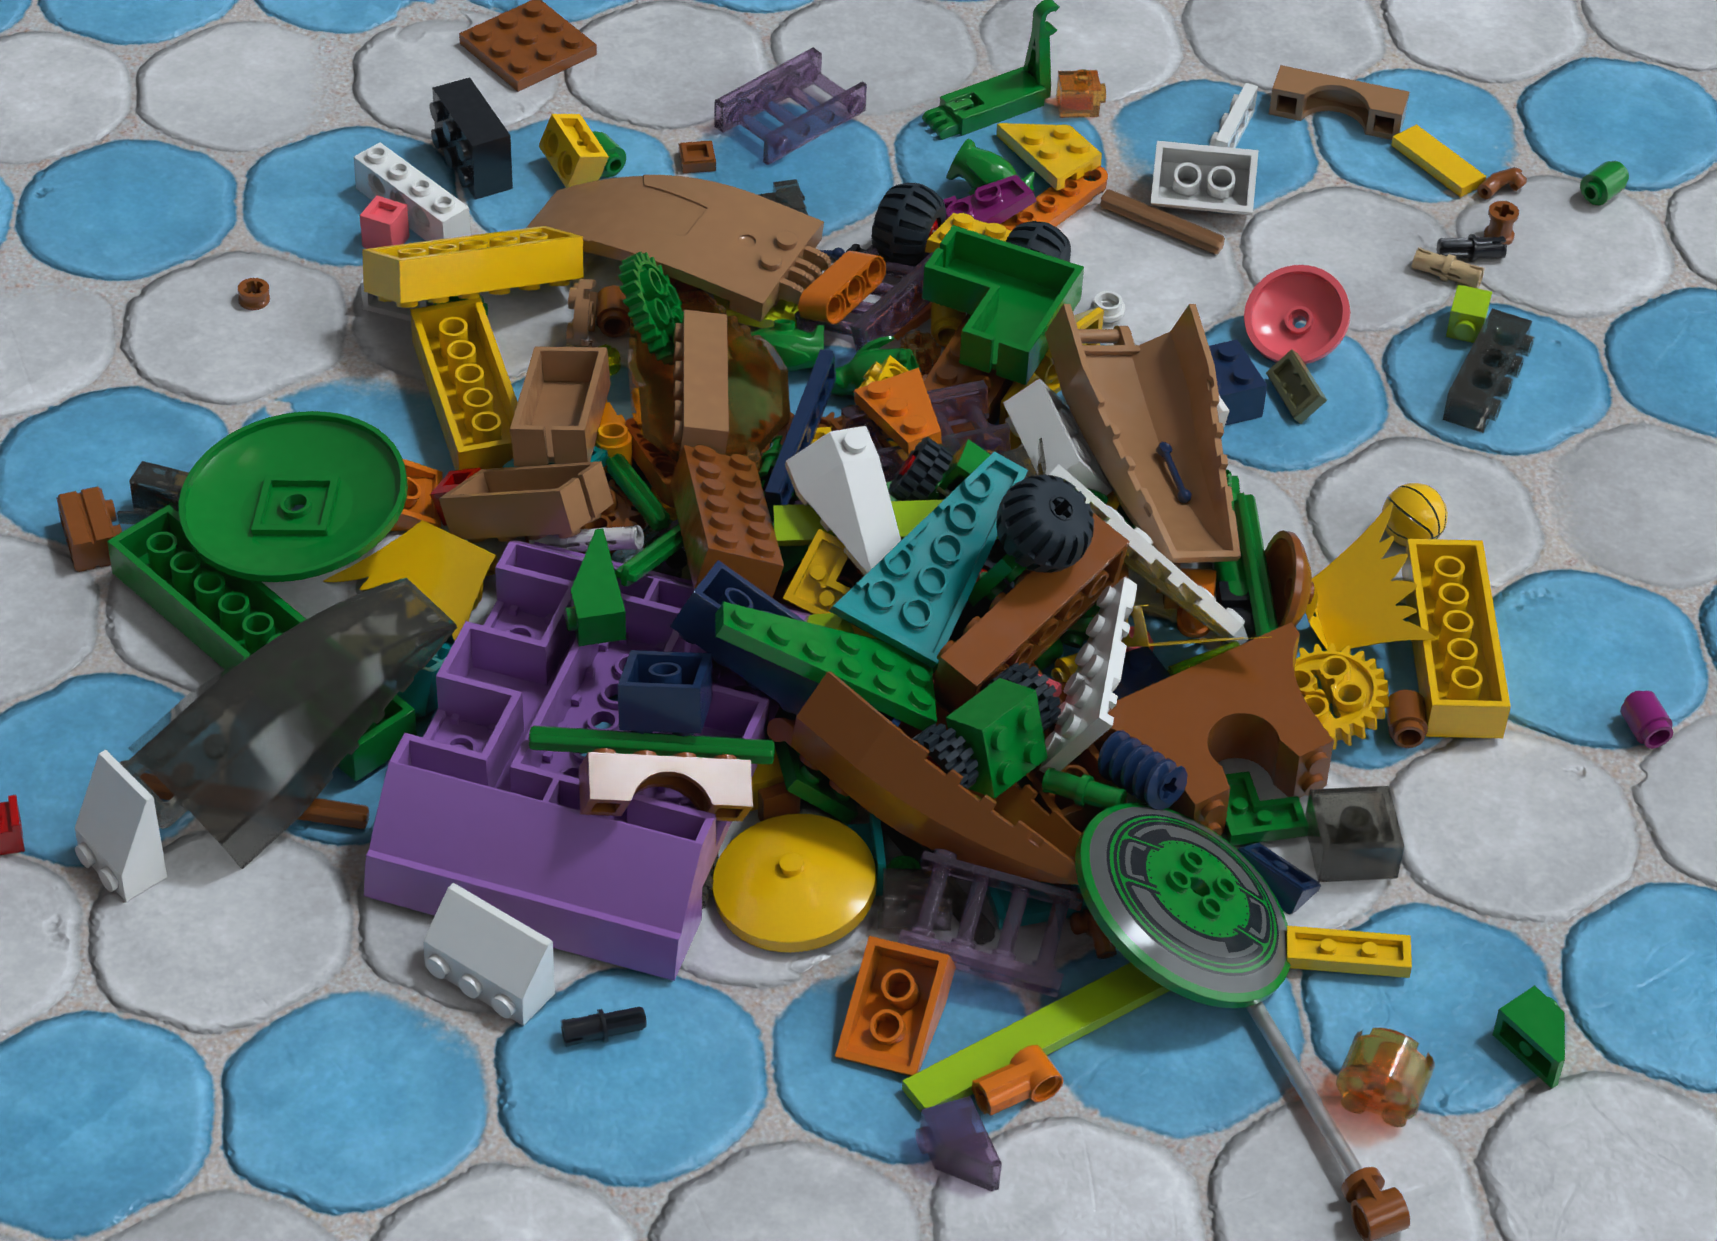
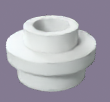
M1113 291L1098 293L1090 305V310L1097 307L1104 310L1103 322L1105 323L1118 321L1125 314V304L1122 297Z

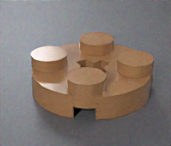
M580 279L579 283L574 284V288L570 287L568 308L574 309V318L572 323L567 325L566 344L574 345V347H592L593 341H587L586 339H588V331L595 332L597 292L590 290L596 286V280Z

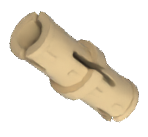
M1418 247L1412 262L1413 269L1439 276L1440 280L1445 282L1448 280L1457 281L1474 288H1479L1485 271L1483 267L1457 260L1454 255H1439Z

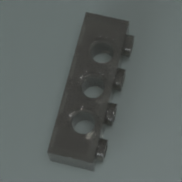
M1491 309L1448 392L1443 420L1484 433L1490 420H1497L1502 407L1500 399L1508 398L1513 384L1511 377L1518 378L1524 362L1522 356L1528 357L1533 347L1535 337L1530 335L1531 320Z

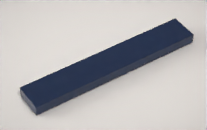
M820 349L765 489V499L771 521H774L773 505H788L794 491L785 467L786 460L812 444L835 384V356L831 350Z

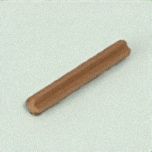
M1111 189L1106 190L1101 197L1100 206L1110 212L1212 254H1219L1223 249L1225 238L1221 234Z

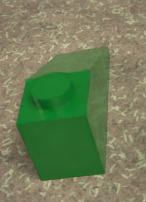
M603 528L595 529L571 588V607L565 608L568 632L575 631L578 646L626 640V611Z

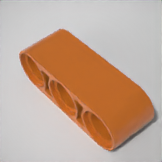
M856 251L844 253L802 292L798 303L801 317L828 324L839 323L882 283L886 274L884 258L879 255Z

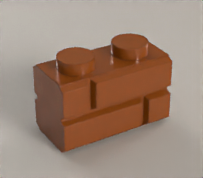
M98 486L82 489L80 493L73 491L59 494L57 498L59 516L74 569L77 572L95 569L96 565L100 567L111 565L107 541L122 532L120 524L112 525V522L117 521L113 500H105L102 489Z

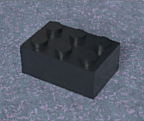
M469 77L433 87V102L429 104L435 129L431 130L432 141L436 149H441L444 153L448 167L450 169L454 168L457 172L461 186L468 188L475 200L513 189L511 135L472 79Z

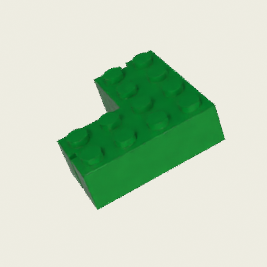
M952 225L941 241L940 248L934 251L924 266L922 299L972 315L961 333L960 364L987 373L994 369L997 376L1027 385L1049 350L1045 335L1048 327L1063 304H1071L1072 311H1074L1081 300L1084 266Z

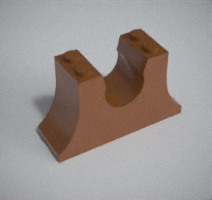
M1290 622L1259 636L1267 638L1250 640L1117 700L1116 706L1108 712L1109 715L1114 717L1113 726L1093 744L1100 752L1104 742L1111 734L1124 730L1130 735V738H1137L1142 744L1150 746L1153 752L1158 751L1164 755L1165 759L1170 758L1176 762L1177 767L1183 766L1188 774L1185 790L1180 798L1168 809L1177 811L1194 821L1200 822L1221 836L1225 833L1230 787L1223 767L1218 762L1231 758L1253 761L1268 772L1273 785L1287 797L1298 796L1301 798L1305 795L1313 796L1327 786L1334 740L1306 703L1297 684L1294 671L1300 633L1293 623Z

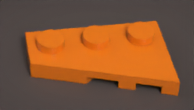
M919 368L881 381L871 382L867 386L854 390L855 403L908 455L926 437H929L937 444H942L941 430Z

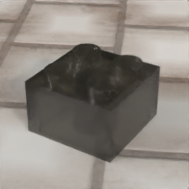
M1389 786L1310 789L1305 816L1309 824L1307 837L1318 882L1398 878L1404 843Z

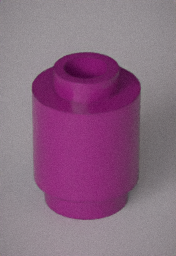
M1635 691L1625 698L1620 713L1639 743L1653 749L1666 744L1672 738V720L1652 691Z

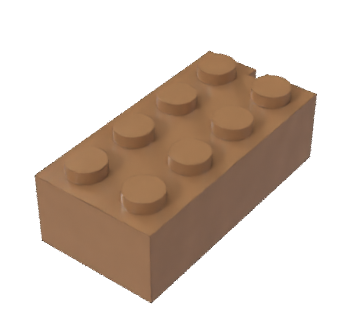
M534 347L510 427L514 466L523 467L548 465L549 463L569 464L591 461L598 428L600 427L611 385L607 348Z
M601 461L481 469L439 498L449 533L464 540L468 539L470 543L482 542L488 538H498V541L505 542L521 536H528L529 540H538L548 535H558L561 539L570 538L581 532L580 528L585 524L598 520L601 517V512L614 504Z

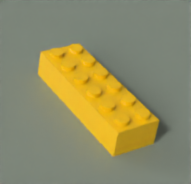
M547 226L362 249L364 292L378 296V301H394L396 306L401 308L418 306V301L427 300L429 303L449 302V297L458 296L461 299H475L480 297V292L489 291V294L504 295L510 293V288L516 287L527 291L540 289V284L549 283L550 286L570 285V280L584 278L583 236Z
M481 298L410 309L412 342L455 470L479 467L481 469L503 468V465L513 458L510 427L518 401Z
M1408 539L1405 554H1408V557L1402 566L1403 581L1417 584L1415 590L1405 597L1406 606L1417 609V613L1409 616L1408 619L1409 622L1427 630L1436 637V639L1412 640L1419 693L1423 696L1428 725L1426 737L1503 739L1511 705L1483 540Z

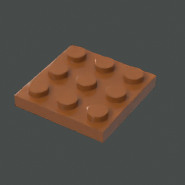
M530 0L459 33L460 44L517 92L597 55V44L542 0Z

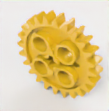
M1331 643L1327 651H1322L1319 644H1315L1313 653H1308L1304 648H1299L1300 657L1296 658L1294 671L1297 684L1306 703L1334 740L1333 750L1336 749L1337 741L1343 740L1345 744L1351 746V736L1356 735L1361 739H1365V728L1376 730L1377 719H1384V708L1389 707L1388 681L1384 678L1383 668H1376V660L1373 658L1365 661V654L1362 650L1352 656L1349 645L1344 647L1341 652L1336 651L1335 643ZM1314 675L1318 676L1322 689H1318V682ZM1330 703H1332L1333 713L1335 716H1337V718H1334L1332 713L1330 712Z

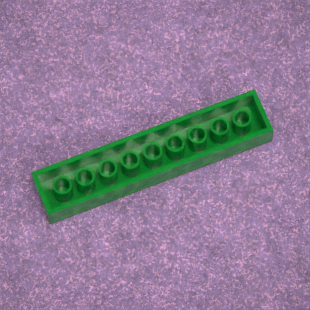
M170 505L165 506L107 541L112 573L355 782L390 760L404 733L417 736L415 709L263 582L231 576L217 570L202 560L190 547L185 538L179 512Z

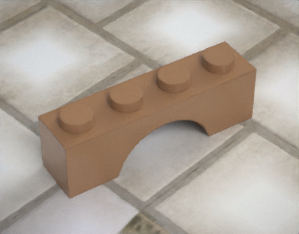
M1280 65L1272 88L1269 114L1301 121L1306 116L1316 112H1340L1357 120L1363 127L1365 135L1392 140L1394 135L1401 132L1410 92Z

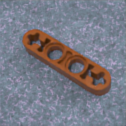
M637 417L627 419L625 426L632 436L633 459L660 500L667 506L675 508L670 483L679 458L653 422Z

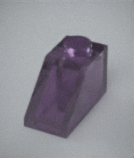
M971 1097L921 1109L920 1128L915 1131L916 1140L921 1153H928L934 1168L986 1190H998L1002 1163Z

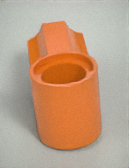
M1031 1045L1015 1054L1009 1065L973 1080L972 1091L976 1098V1103L983 1114L988 1113L991 1116L1029 1098L1034 1102L1046 1101L1061 1089L1064 1080L1042 1048L1038 1045Z

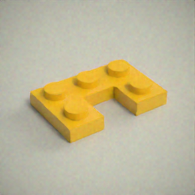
M818 529L783 597L785 601L811 614L831 613L829 612L831 607L851 589L837 582L849 559L844 552L845 546L837 537ZM851 624L855 634L880 640Z

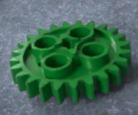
M640 251L623 259L622 265L619 266L622 274H619L618 277L623 283L620 286V290L626 296L623 303L629 307L630 312L628 316L632 319L635 331L641 334V342H647L649 353H655L657 361L662 360L664 365L669 364L671 366L675 364L673 363L675 323H682L683 311L680 307L682 301L679 299L676 288L670 284L669 276L663 275L661 264L656 265L654 257L649 258L647 252L642 253Z

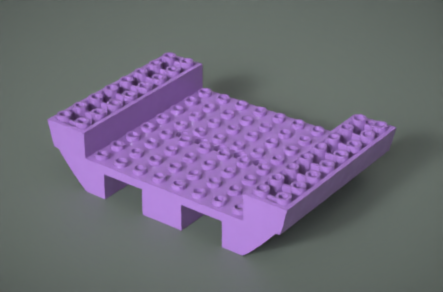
M509 541L495 567L497 601L484 625L465 622L436 675L438 710L423 737L404 733L389 761L370 847L365 859L364 896L435 916L448 887L455 883L553 941V948L675 981L702 921V887L732 821L716 820V814L697 810L686 796L676 790L665 787L647 788L635 794L622 816L580 814L579 766L585 758L580 755L583 753L532 750L529 748V731L532 726L599 729L595 726L601 722H607L613 726L599 730L627 731L619 730L618 701H612L608 698L618 694V683L631 650L707 653L696 644L683 640L679 633L670 627L695 590L693 582L650 571L637 582L626 587L621 585V579L616 577L626 611V640L578 646L575 631L568 632L565 608L571 607V588L585 554L539 542L529 544L521 541ZM612 561L616 572V569L623 565V563ZM780 603L806 622L809 616L813 615L801 608ZM712 658L713 698L702 733H695L693 735L769 740L770 737L767 733L768 723L772 719L780 717L783 709L773 698L763 691L753 689L746 683L743 677L730 668L719 665ZM653 732V733L672 734V732ZM751 764V777L758 764Z

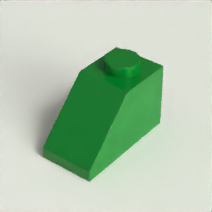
M1534 985L1498 1010L1492 1035L1553 1089L1559 1083L1565 1061V1012L1554 999L1547 997Z

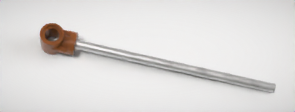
M1263 1002L1246 1007L1347 1175L1341 1186V1192L1348 1203H1351L1352 1219L1360 1237L1364 1241H1373L1408 1229L1410 1226V1215L1402 1194L1395 1187L1381 1191L1385 1180L1379 1170L1375 1167L1362 1168Z

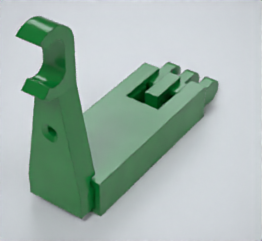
M1043 0L1035 7L1033 11L1032 32L1024 67L940 96V106L927 110L923 114L922 120L941 139H946L957 134L961 136L1044 106L1045 99L1050 98L1051 95L1050 35L1057 31L1050 22L1046 21V17L1050 12H1056L1060 6L1053 0Z

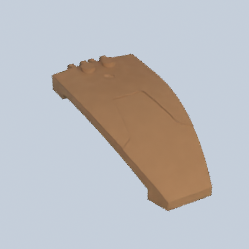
M643 175L619 177L560 189L554 193L526 227L547 226L583 236V252L619 261L640 251L642 253L647 252L649 258L654 257L656 265L661 264L663 275H668L673 279L730 301V310L760 322L781 299L798 305L802 292L822 274V271H826L832 264L830 256L816 249L822 240L824 221L746 190L718 182L683 176Z

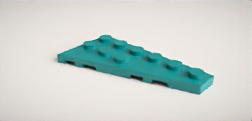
M994 451L877 565L859 580L853 588L835 603L829 612L933 668L939 662L937 656L948 642L998 536L996 521L999 504L1006 492L1017 482L1025 478L1028 470Z

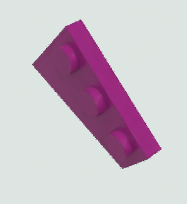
M1017 175L978 187L975 194L957 200L956 196L943 199L946 208L945 221L953 213H965L971 215L976 220L998 224L1037 202L1034 192Z

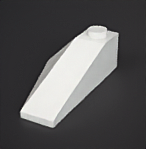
M866 426L830 431L786 460L785 467L797 497L805 506L809 504L821 517L820 524L827 532L832 530L845 546L844 552L864 576L901 541L880 458Z

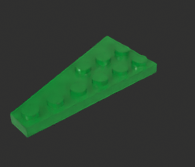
M723 602L715 613L716 637L817 683H820L826 673L831 671L876 710L922 731L930 725L937 723L932 668L884 641Z

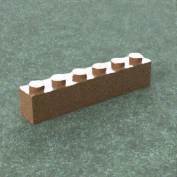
M684 310L682 323H675L673 344H675L673 363L675 364L673 371L674 408L672 422H674L672 442L679 443V456L683 445L691 447L703 445L712 448L716 453L725 455L729 434L727 315Z

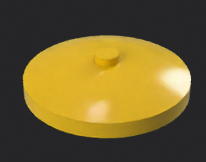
M812 814L777 816L747 828L726 846L716 863L713 874V893L716 908L727 928L741 940L758 948L775 952L792 953L814 950L843 938L865 918L873 904L877 888L874 859L864 840L848 826L831 818Z

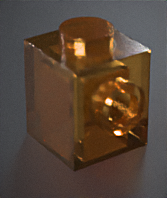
M1097 70L1058 71L1056 102L1059 117H1099L1100 103L1106 102L1105 83H1100Z

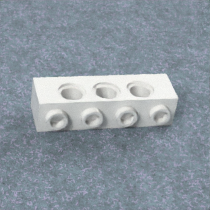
M381 142L354 156L356 189L371 200L377 195L406 204L409 228L424 240L431 241L471 235L469 207Z

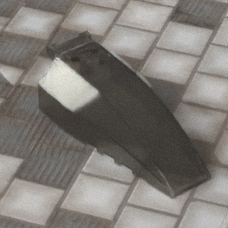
M407 578L389 582L357 594L299 623L189 693L128 748L133 757L119 763L154 797L159 828L165 829L170 827L189 810L218 841L236 864L243 869L307 810L333 778L332 771L347 753L352 755L360 746L358 740L373 722L376 724L380 722L385 716V707L399 691L404 693L414 681V676L417 672L428 664L457 629V625ZM145 771L153 773L174 797L168 802H163L140 776Z

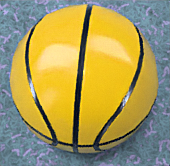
M1407 483L1396 488L1386 498L1382 511L1391 502H1393V507L1385 530L1390 537L1394 536L1393 541L1399 545L1406 547L1408 539H1438L1444 532L1448 519L1447 507L1441 495L1434 488L1421 483Z

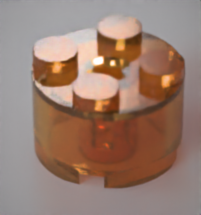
M1372 1028L1371 1033L1367 1035H1362V1031L1357 1032L1336 1080L1337 1088L1343 1096L1341 1105L1352 1113L1361 1114L1367 1110L1378 1114L1384 1122L1394 1127L1405 1126L1407 1120L1414 1117L1418 1112L1435 1068L1432 1056L1428 1052L1425 1058L1417 1051L1419 1045L1417 1041L1391 1029Z

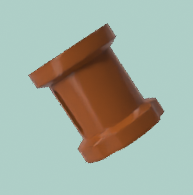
M1496 201L1489 206L1488 215L1490 223L1484 230V237L1504 236L1506 242L1502 244L1510 245L1514 241L1515 233L1512 228L1514 222L1519 217V209L1508 201Z

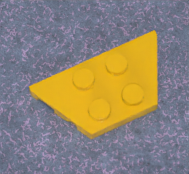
M997 124L996 136L1055 190L1063 189L1065 187V179L1072 176V179L1078 180L1086 172L1101 166L1102 153L1070 125Z

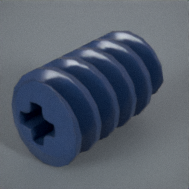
M1124 730L1116 731L1104 742L1098 757V771L1102 777L1112 781L1119 788L1125 789L1129 794L1135 795L1137 799L1146 802L1147 805L1155 810H1163L1170 807L1180 798L1185 790L1188 774L1183 766L1177 767L1176 762L1170 758L1165 759L1164 755L1158 751L1153 752L1150 746L1142 744L1137 738H1130V735Z

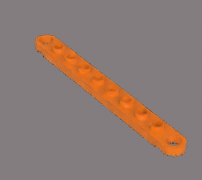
M1099 166L1092 171L1086 172L1078 180L1072 179V176L1065 179V187L1063 189L1055 190L1051 186L1036 197L1037 202L1002 222L1001 225L1011 231L1017 225L1030 221L1047 222L1056 227L1091 202L1097 194L1099 195L1105 191L1108 173L1103 167ZM1089 176H1091V179L1095 177L1096 181L1085 180V177L1089 179ZM923 279L874 314L872 331L875 336H878V338L893 336L898 341L912 329L915 330L931 318V305L933 302L922 299ZM889 320H891V323L895 321L896 326L890 327L883 324H885V321L889 323Z

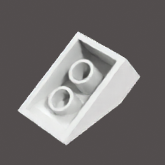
M107 750L102 751L98 755L75 825L78 843L75 847V852L80 862L86 868L92 866L96 870L102 884L108 891L112 892L115 890L128 902L167 878L154 797Z

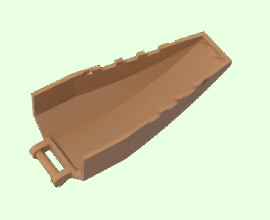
M1063 304L1045 332L1062 394L1114 495L1134 527L1143 530L1152 539L1153 543L1151 545L1172 563L1238 561L1241 553L1236 516L1232 510L1231 503L1233 501L1232 487L1228 486L1226 477L1228 458L1227 455L1223 454L1221 437L1224 434L1223 423H1219L1217 411L1220 400L1215 364L1196 304H1189L1170 332L1140 345H1135L1128 326H1115L1113 329H1078L1071 304ZM1082 343H1113L1114 345H1082ZM1161 442L1170 444L1173 449L1170 455L1185 489H1188L1192 494V498L1188 503H1181L1178 500V489L1165 459L1156 452V448Z

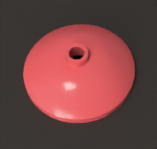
M1309 265L1287 266L1268 274L1254 287L1245 306V328L1253 346L1271 361L1277 363L1292 349L1300 355L1305 364H1309L1326 357L1341 343L1350 323V304L1343 286L1330 273ZM1298 321L1306 322V325L1302 328L1294 327Z

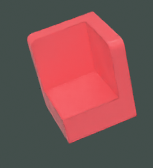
M376 195L360 214L362 246L369 249L404 244L409 238L407 205Z

